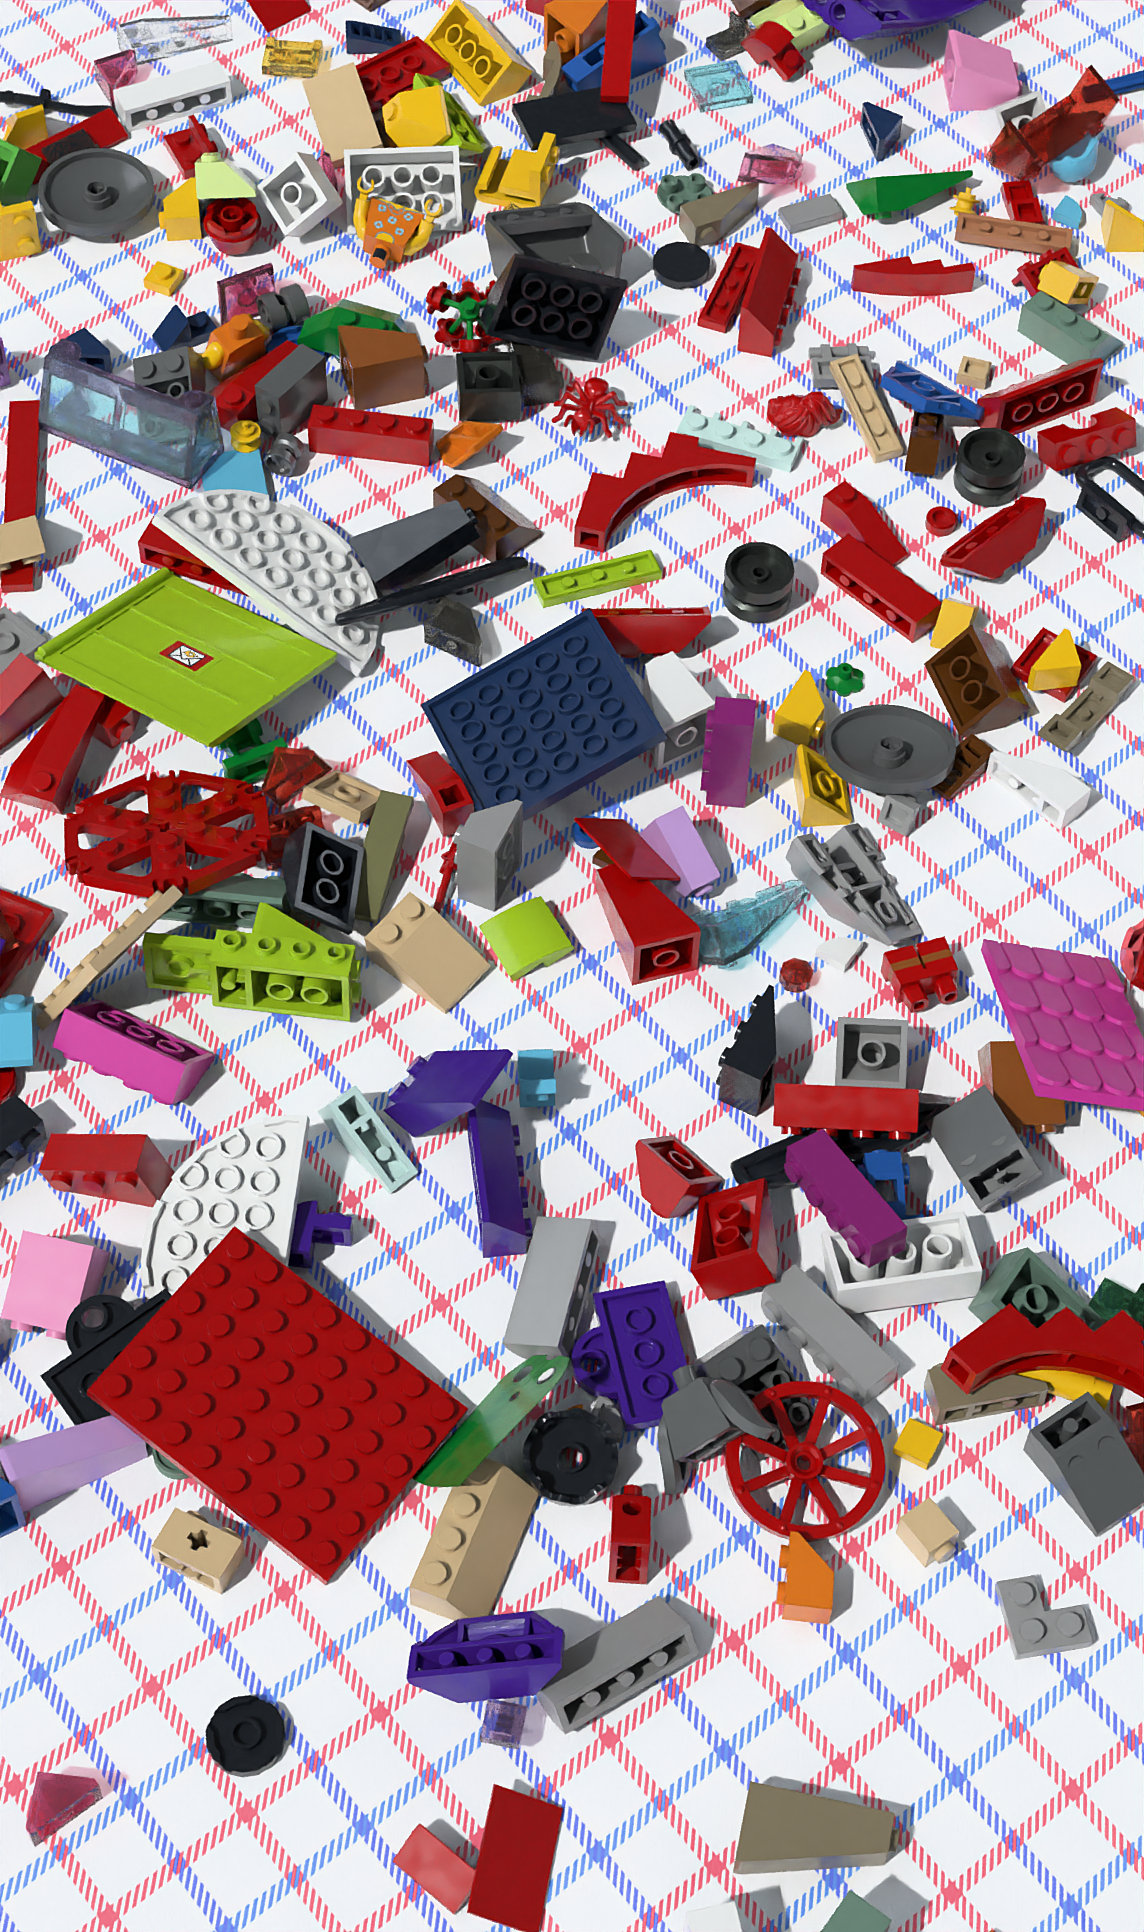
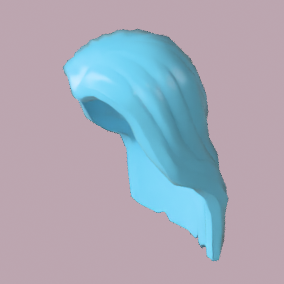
M1094 108L1089 111L1085 109L1074 111L1072 114L1068 112L1063 116L1060 113L1054 115L1053 133L1050 143L1047 144V156L1050 170L1059 180L1076 182L1084 179L1094 170L1098 157L1097 149L1103 130L1101 109Z

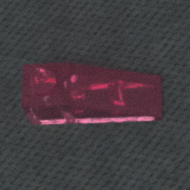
M774 143L747 151L744 154L737 181L778 185L794 183L802 175L804 169L802 158L804 154Z

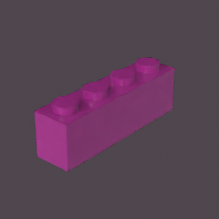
M716 696L715 709L707 710L705 751L703 754L700 791H707L705 805L745 808L756 700Z
M824 1129L787 1146L786 1163L784 1164L787 1177L802 1188L808 1202L823 1213L829 1227L834 1232H839L847 1242L850 1252L856 1258L860 1257L865 1265L870 1268L905 1250L908 1227Z

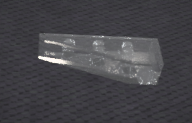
M230 15L142 18L116 25L118 47L129 68L233 41Z

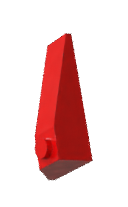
M287 340L210 389L204 396L202 418L229 432L232 425L238 421L250 420L256 423L258 415L255 384L299 345Z
M75 685L13 762L0 797L62 815L107 695L97 690Z

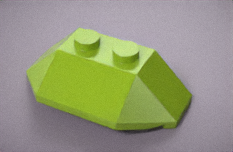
M418 73L414 76L413 90L436 85L444 86L439 79ZM443 88L451 136L440 146H459V158L483 153L486 151L488 144L466 111Z

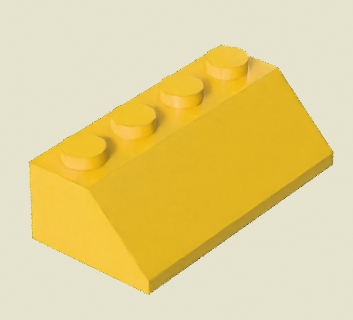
M454 0L424 40L427 45L450 64V73L481 107L516 94L533 72L481 12L463 0Z

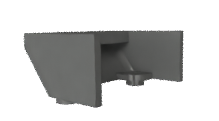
M569 202L487 213L485 216L484 228L493 273L497 279L514 253L554 263L570 262L575 268L592 272L601 270L605 275L620 278L625 239L588 204Z

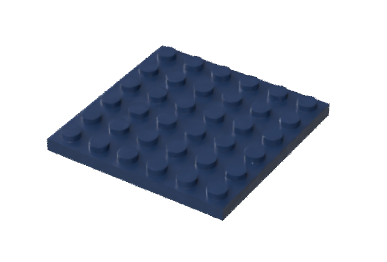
M590 608L421 704L456 773L461 777L472 798L476 811L519 800L523 802V821L668 739Z

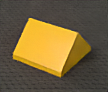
M802 743L796 747L793 779L801 827L848 825L852 822L846 781L832 771L825 757Z

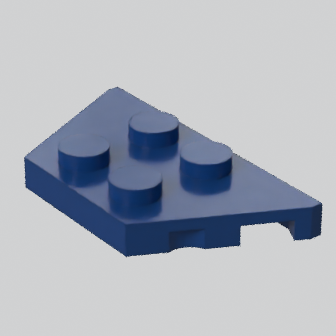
M897 360L895 367L891 366L889 371L883 374L880 387L889 391V395L892 398L910 403L912 405L911 408L919 413L927 414L930 412L980 420L985 410L979 404L901 360Z

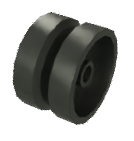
M994 427L979 428L969 432L962 438L958 448L957 463L953 475L955 489L964 499L985 507L999 506L1009 502L1017 495L1026 458L1024 445L1010 432Z
M749 542L736 547L728 555L724 568L725 580L723 582L722 596L725 607L738 619L750 623H768L780 618L788 610L791 602L794 579L793 561L787 552L776 545L766 542Z

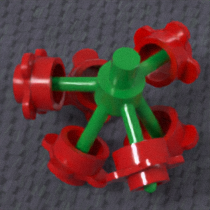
M492 280L489 282L490 288L485 290V294L476 290L472 281H464L462 288L453 294L451 290L447 289V283L444 281L440 285L432 286L426 296V303L429 304L427 313L432 315L435 310L444 313L449 307L459 310V317L457 319L440 318L437 321L438 331L434 334V337L438 343L450 345L453 348V352L480 353L481 351H489L488 347L490 344L503 340L486 335L480 316V309L485 306L490 290L496 281ZM475 321H477L475 333L479 337V339H474L473 337V323ZM462 322L467 323V339H461L464 335Z

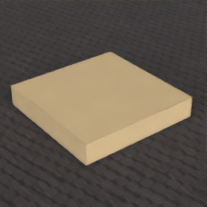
M336 769L304 787L301 798L359 825L372 817L381 790Z

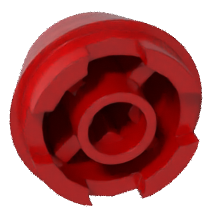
M245 197L238 198L239 201H223V198H218L207 207V214L203 221L204 229L214 246L222 253L230 255L245 253L253 247L262 220L256 210V205Z

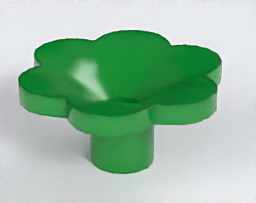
M841 663L838 667L827 669L825 685L828 690L836 691L839 696L847 697L852 692L858 693L862 690L864 674L860 669L853 668L848 663Z

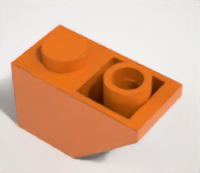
M790 1531L788 1545L780 1546L779 1568L786 1569L785 1581H778L776 1605H783L782 1619L829 1625L833 1603L834 1572L798 1532Z

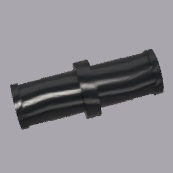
M670 119V121L665 120L659 126V132L668 142L671 153L678 156L686 170L696 169L701 163V158L692 148L689 137L682 134L674 120Z

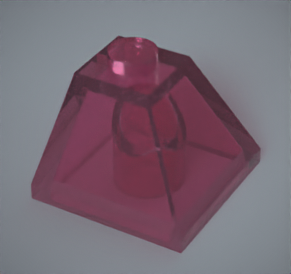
M271 262L216 281L221 326L229 322L235 315L250 313L253 318L259 316L256 303L257 296L275 291L274 269Z

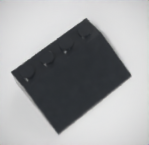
M514 253L490 290L481 314L485 333L496 338L598 360L628 281Z

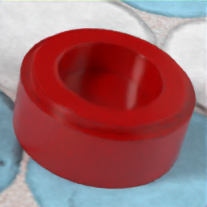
M937 506L931 508L926 515L925 527L932 535L939 537L948 536L956 528L957 516L953 510L947 507Z

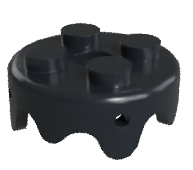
M572 1408L558 1412L550 1411L543 1414L536 1421L523 1446L525 1474L535 1491L551 1503L560 1506L576 1507L598 1499L613 1482L618 1468V1448L611 1427L606 1421L581 1408ZM567 1449L577 1450L582 1456L580 1465L573 1469L564 1467L559 1460L563 1451Z

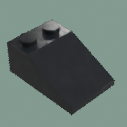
M308 821L288 836L285 840L281 867L290 908L350 935L353 932L364 848Z

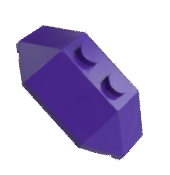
M534 1611L457 1619L434 1632L424 1642L418 1641L411 1645L406 1680L408 1684L456 1703L535 1696L562 1669L565 1632Z

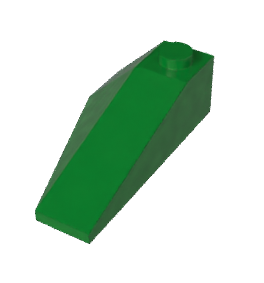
M973 170L872 177L846 183V189L863 215L874 214L875 220L892 218V212L905 210L972 177Z

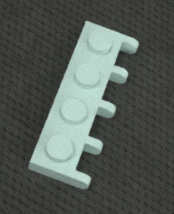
M693 405L688 406L676 430V433L700 437L699 446L757 458L756 463L789 473L804 442V438L799 436L795 442L777 437L778 430L772 429L770 434L749 429L750 422L743 420L741 426L722 421L721 413L715 412L713 417L695 413L696 406Z

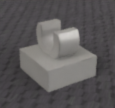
M887 794L877 821L906 837L912 831L921 806L916 803L918 798L910 794Z

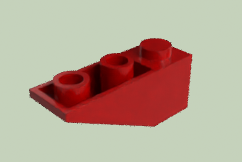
M437 751L406 760V764L442 836L445 837L456 833L460 824L465 825L470 814L474 813V802L461 777Z

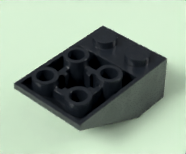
M770 984L762 996L756 995L749 1010L751 1016L747 1022L743 1020L740 1022L734 1034V1040L736 1041L732 1048L726 1047L723 1050L718 1062V1066L722 1067L716 1080V1085L720 1086L718 1100L754 1117L758 1115L771 1092L777 1054L774 986Z

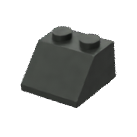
M516 352L456 353L459 421L520 420V383Z

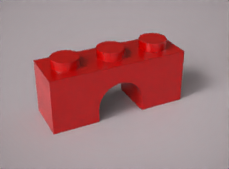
M1115 407L1090 415L1091 427L1075 429L1065 424H1060L1038 431L1039 460L1058 472L1137 447L1136 420L1123 410Z

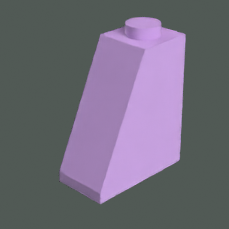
M683 805L654 819L639 834L680 877V881L671 882L683 898L693 893L696 898H699L715 889L712 884L721 875Z

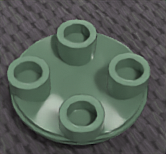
M692 173L689 176H673L668 174L661 178V183L657 189V197L665 208L680 214V205L713 195V192L705 183L706 179L702 174Z

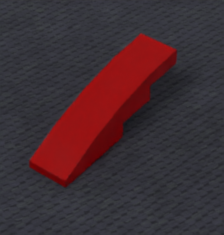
M905 256L853 265L851 289L852 291L878 295L910 297L972 292L976 270L972 262L944 267L941 259L913 264L910 257Z

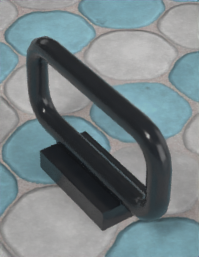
M1109 456L1092 460L1079 466L1075 473V479L1081 488V492L1075 507L1117 543L1126 540L1130 530L1144 539V524L1097 483L1090 480L1087 475L1102 468L1110 469L1143 496L1144 480L1124 463Z

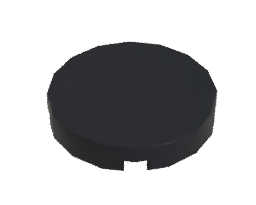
M689 242L665 244L653 256L654 276L664 286L673 289H682V286H690V289L704 283L709 276L710 258L705 250Z
M245 1695L229 1699L219 1705L214 1711V1715L207 1724L205 1735L207 1751L217 1767L227 1774L242 1778L259 1775L273 1767L281 1757L286 1742L284 1720L274 1705L260 1700L259 1697Z

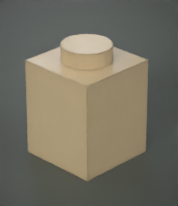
M928 1497L900 1517L896 1534L926 1568L934 1561H937L938 1564L943 1563L954 1554L959 1531L935 1502Z

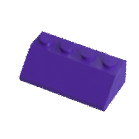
M481 1099L476 1108L467 1112V1135L483 1258L526 1254V1240H531L533 1233L531 1218H524L523 1208H528L527 1187H520L519 1177H524L522 1155L516 1156L514 1147L520 1146L518 1124H511L510 1111Z

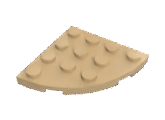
M174 885L164 894L157 890L144 903L148 908L141 913L139 909H136L118 929L113 930L101 942L102 944L89 952L79 962L80 964L38 1006L42 1010L36 1018L38 1027L44 1031L88 986L90 987L130 949L183 894Z

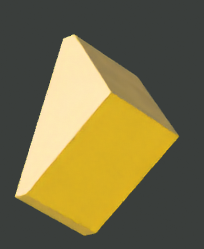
M951 597L945 598L930 646L942 649L966 628L973 625L979 606Z
M1064 628L1031 667L1027 689L1038 691L1077 685L1081 663L1070 630Z

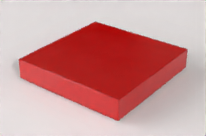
M1042 627L1011 666L1010 670L1013 676L1028 684L1031 667L1058 635ZM1076 644L1075 647L1081 663L1077 685L1041 690L1063 703L1069 699L1096 664L1098 655Z

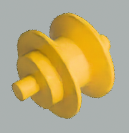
M966 187L965 193L959 192L958 196L953 195L957 199L956 206L949 209L955 210L954 215H959V212L977 215L973 211V206L981 201L975 200L976 195L971 194L972 188Z
M241 420L234 423L230 429L232 437L231 446L241 453H250L257 450L261 445V429L259 425L250 420Z

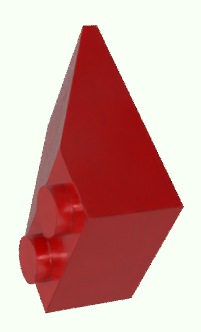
M765 1177L699 1197L690 1271L707 1299L712 1301L722 1297H729L739 1292L776 1282L778 1251L768 1182Z

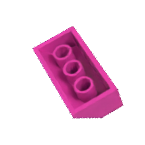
M99 999L65 1008L52 1047L62 1051L65 1058L75 1062L83 1061L93 1066V1070L96 1073L123 1080L122 1084L127 1088L137 1091L144 1090L152 1094V1098L155 1101L165 1105H172L187 1099L214 1062L216 1056Z

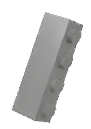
M796 1264L776 1278V1282L770 1283L763 1289L761 1309L766 1318L774 1324L778 1323L787 1332V1336L792 1344L799 1349L803 1348L812 1357L815 1366L822 1373L829 1374L838 1383L840 1390L855 1399L862 1407L895 1381L899 1364Z

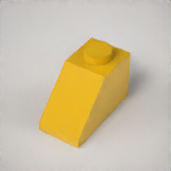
M196 177L188 179L163 199L164 212H158L160 230L166 229L167 241L202 239L199 199H197Z
M1050 261L1049 264L1043 267L1039 275L1040 283L1037 288L1065 304H1087L1100 277L1061 261Z
M804 670L776 711L773 734L797 745L802 743L807 747L810 746L814 738L820 739L826 727V722L823 721L825 706L811 672Z

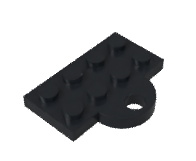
M166 1288L136 1309L120 1297L104 1294L85 1299L70 1314L66 1324L65 1336L71 1354L40 1376L75 1426L111 1415L87 1395V1390L172 1296ZM90 1309H99L104 1313L103 1322L94 1328L86 1326L83 1323L84 1314Z

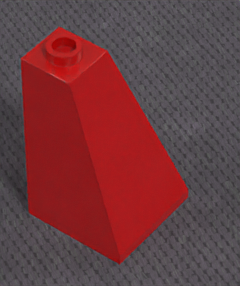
M609 864L603 868L596 869L595 889L632 986L697 970L701 935L699 925L649 880H630L616 864Z

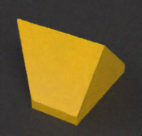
M42 104L17 112L5 120L7 128L3 139L22 149H26L48 138Z
M1107 200L1101 220L1105 251L1144 252V221L1111 200Z

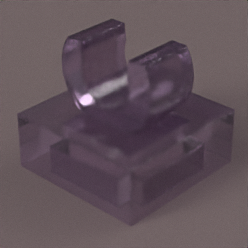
M488 1698L480 1733V1742L519 1750L528 1706Z

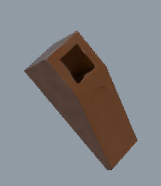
M914 410L904 471L935 475L944 414L930 412L924 414Z

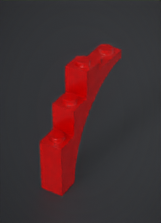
M669 432L662 457L631 452L623 478L592 473L574 526V547L604 553L612 535L631 514L656 498L681 489L705 485H732L752 488L757 458L699 447L700 437Z
M1008 1304L949 1348L941 1370L967 1395L988 1382L1014 1373L1054 1370L1071 1371L1098 1377L1127 1388L1144 1398V1329L1138 1321L1132 1319L1124 1310H1121L1093 1332L1085 1321L1076 1316L1067 1306L1039 1328H1036L1024 1314L1016 1310L1011 1304Z

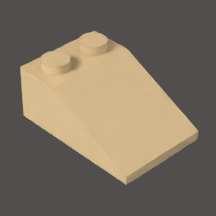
M411 892L364 938L369 960L444 1014H447L490 968V964L434 908Z

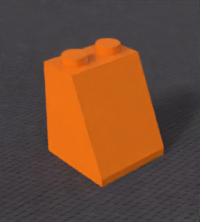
M553 0L545 4L544 51L547 50L550 41H555L560 51L561 65L563 66L606 35L609 0Z

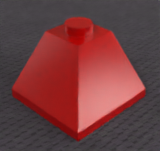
M673 1135L639 1139L635 1144L641 1196L651 1204L650 1209L662 1218L670 1219L686 1215L699 1203V1197L709 1195L723 1181L721 1177Z

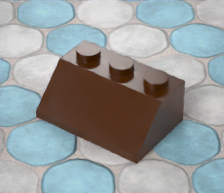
M455 474L433 489V508L457 499L463 510L468 507L471 509L479 522L474 527L480 538L469 545L490 562L511 557L542 535V531L478 479Z
M973 625L966 628L924 663L959 736L963 738L968 737L970 734L976 735L1004 728L1030 708L994 637Z

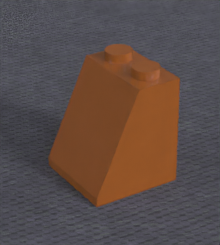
M345 325L338 326L340 370L354 409L367 410L425 398V385L429 384V378L424 364L428 363V354L425 345L420 346L415 333Z
M990 1041L978 1050L982 1086L986 1085L1018 1135L1021 1134V1129L1034 1128L1035 1134L1056 1133V1127L1066 1124L1065 1100L1035 1096L1015 1041Z

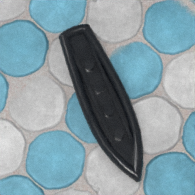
M521 556L507 557L422 583L337 614L335 622L337 625L343 626L427 602L428 605L440 603L447 600V595L455 593L458 596L474 591V586L524 570L528 567V560Z
M921 1102L918 1133H910V1140L889 1139V1132L874 1131V1138L853 1137V1130H838V1136L830 1137L855 1166L862 1165L864 1153H871L880 1149L896 1152L924 1137L930 1132L925 1122L949 1108L950 1105L948 1103ZM809 1128L804 1130L802 1135L789 1136L732 1161L730 1168L738 1185L765 1177L769 1190L796 1184L790 1181L784 1169L787 1146L817 1132V1129Z

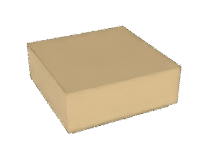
M963 356L955 383L984 390L992 362Z

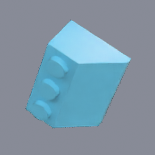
M14 994L0 999V1068L34 1066L38 1041L34 997Z

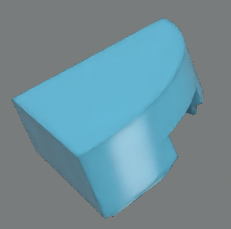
M1065 195L1053 211L1052 220L1078 230L1082 217L1081 208L1074 199Z

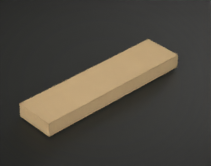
M858 353L830 361L829 369L874 464L902 456L904 449Z

